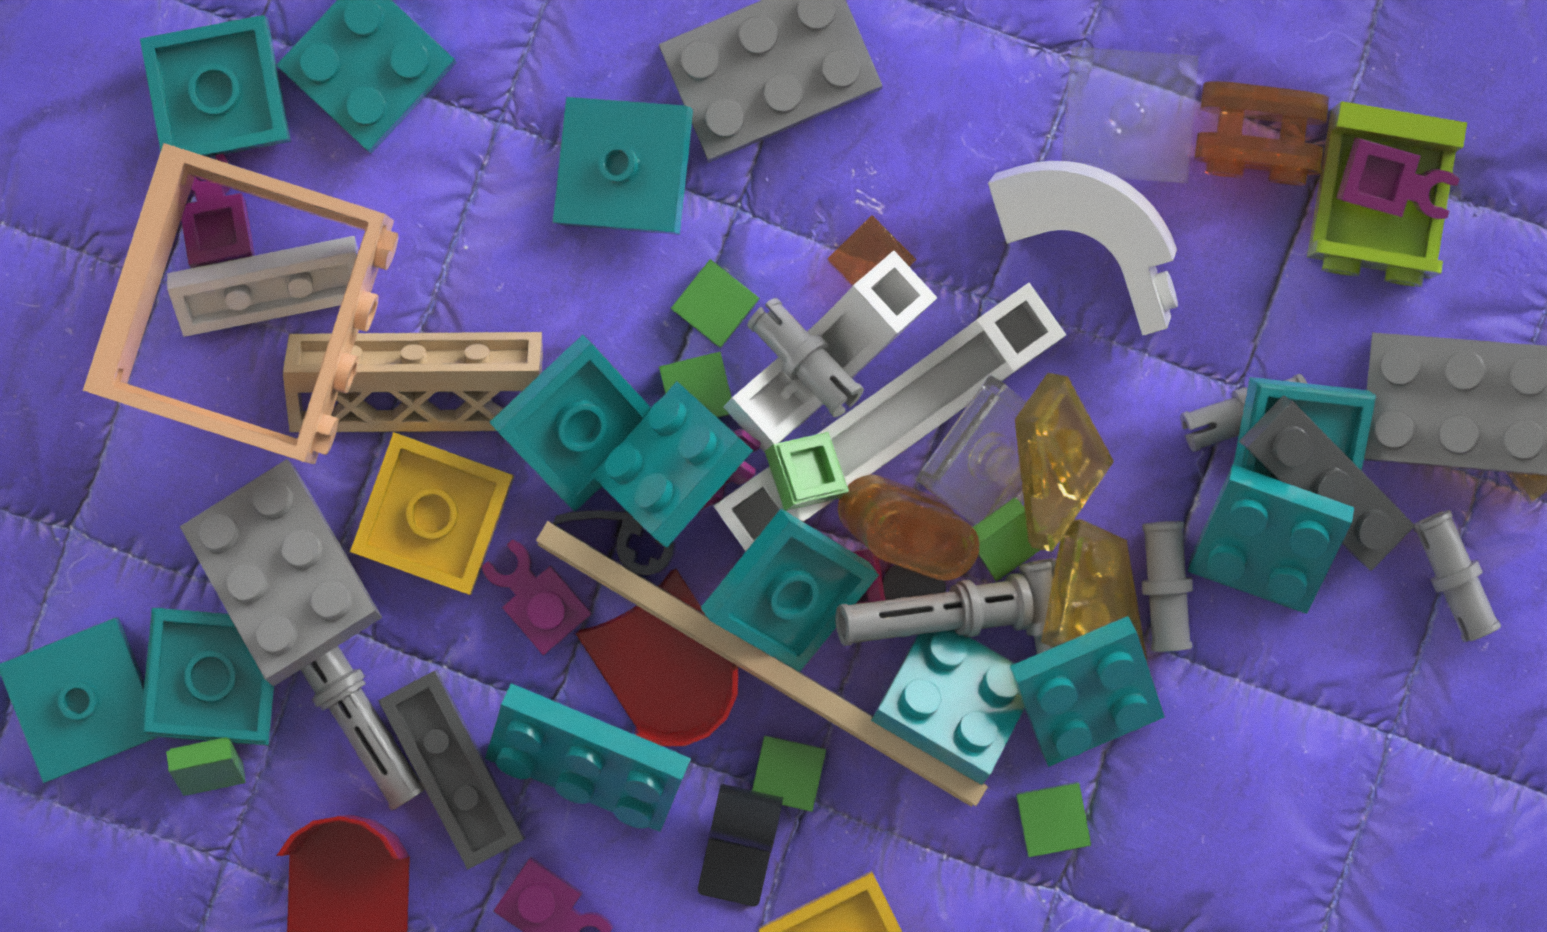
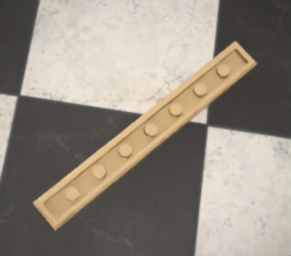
M547 521L536 539L539 547L972 807L973 804L977 806L988 788L985 783L981 785L872 722L873 716L803 673L796 671L714 624L702 612L642 576L626 569L624 565L559 526L554 525L552 522Z

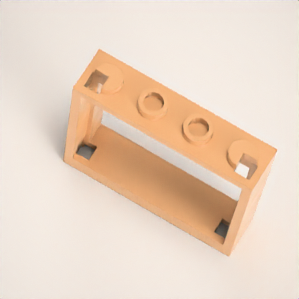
M163 143L83 391L302 462L315 464L319 453L328 454L336 436L339 419L331 416L338 392L347 393L357 371L359 357L352 355L351 352L358 331L367 332L376 313L379 296L371 293L378 269L388 270L397 248L399 235L391 231L394 220L384 213ZM195 177L365 231L298 438L127 384Z

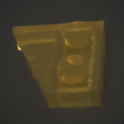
M1047 373L1014 420L1028 541L1032 548L1052 552L1114 460L1068 376Z
M1082 519L1063 522L1041 643L1056 647L1128 616L1137 631L1147 661L1127 540Z

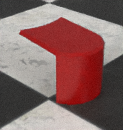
M676 568L671 570L658 587L705 614ZM636 605L614 619L596 626L580 629L576 633V636L635 725L636 736L660 746H687L709 737L728 718L738 695V666Z
M355 815L313 820L291 834L276 856L289 855L287 932L408 931L410 856L397 835L378 821Z

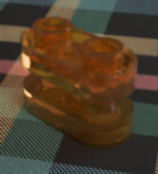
M1204 82L1200 109L1205 112L1219 114L1217 132L1197 133L1194 160L1206 163L1205 173L1213 176L1242 178L1244 168L1269 171V182L1285 185H1306L1307 175L1320 174L1323 147L1305 143L1307 125L1326 124L1329 97L1308 91L1243 83ZM1244 118L1281 122L1280 138L1272 139L1242 135Z
M865 475L848 484L849 492L839 499L838 516L840 522L879 559L938 580L946 581L964 575L973 566L978 557L979 538L974 528L933 495L878 475Z

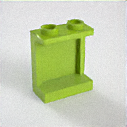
M1344 101L1339 102L1333 107L1330 114L1307 258L1323 260L1322 271L1339 275L1360 276L1361 267L1386 271L1384 281L1404 286L1422 287L1423 278L1431 279L1442 273L1443 261L1438 260L1445 219H1435L1422 214L1416 209L1413 202L1408 199L1403 216L1399 217L1337 199V194L1355 137L1420 155L1416 174L1420 175L1430 169H1441L1453 173L1455 154L1464 146L1467 122ZM1440 182L1430 189L1429 199L1434 206L1447 209L1450 185Z

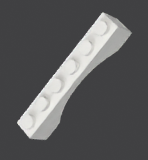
M1027 283L910 369L817 434L829 432L848 490H850L1066 336V333L1031 284ZM770 466L714 505V508L745 552L780 509L784 510ZM834 500L786 512L804 522Z

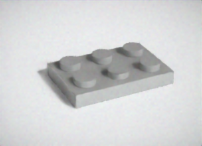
M761 0L659 44L660 51L684 106H689L693 109L692 125L708 163L877 92L883 87L846 0Z
M1372 332L1367 390L1376 395L1364 460L1547 476V346Z
M288 459L180 526L265 680L273 687L382 618L301 476Z

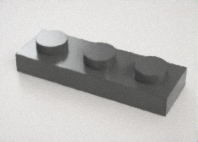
M1284 395L1239 441L1277 480L1354 507L1352 524L1342 545L1370 571L1415 527L1401 510L1292 400Z
M437 670L378 700L467 870L526 838Z

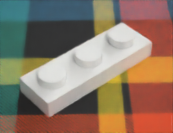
M355 236L167 273V290L183 337L340 306L359 251Z

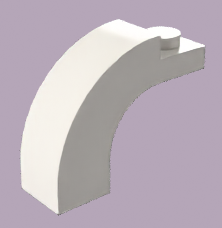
M1069 161L1035 162L993 175L988 182V186L1007 243L1056 230L1075 231L1094 238L1113 254L1121 267L1142 336L1168 328L1171 319L1170 309L1177 308L1178 301L1169 272L1158 273L1156 266L1173 261L1177 248L1164 220L1154 206L1139 191L1109 172L1086 164Z
M893 251L854 284L807 332L811 336L820 335L828 343L827 353L853 378L924 312L937 297L901 257ZM779 357L734 395L723 407L744 431L761 442L760 448L763 451L773 444L780 443L824 405L800 379L791 380L783 372L784 362Z

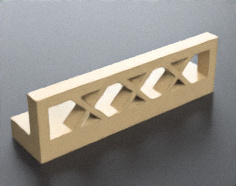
M542 332L358 333L351 352L352 355L359 357L357 371L347 393L338 392L336 401L339 403L334 406L331 416L339 419L337 432L497 431L489 422L503 409L491 399L500 391H523L542 373ZM332 333L289 334L283 380L289 432H300L306 414L302 407L301 393L313 392ZM372 392H389L402 401V403L393 410H376L365 402L364 399ZM436 392H454L466 402L456 410H440L427 399Z

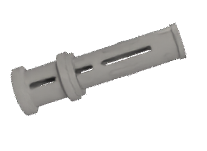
M1021 573L1010 574L1003 582L975 585L971 580L958 581L956 585L951 586L949 592L853 605L841 604L836 609L837 633L841 644L844 646L852 645L851 643L908 637L947 630H955L957 634L964 637L978 636L981 629L1011 625L1013 629L1018 631L1028 629L1033 619L1031 590L1025 576Z
M339 646L301 669L304 677L315 692L312 701L316 708L320 706L322 711L329 708L355 749L357 756L363 762L388 801L391 811L425 790L423 784L396 744L392 734L387 730L361 689L366 684L363 680L365 675L361 669H353Z

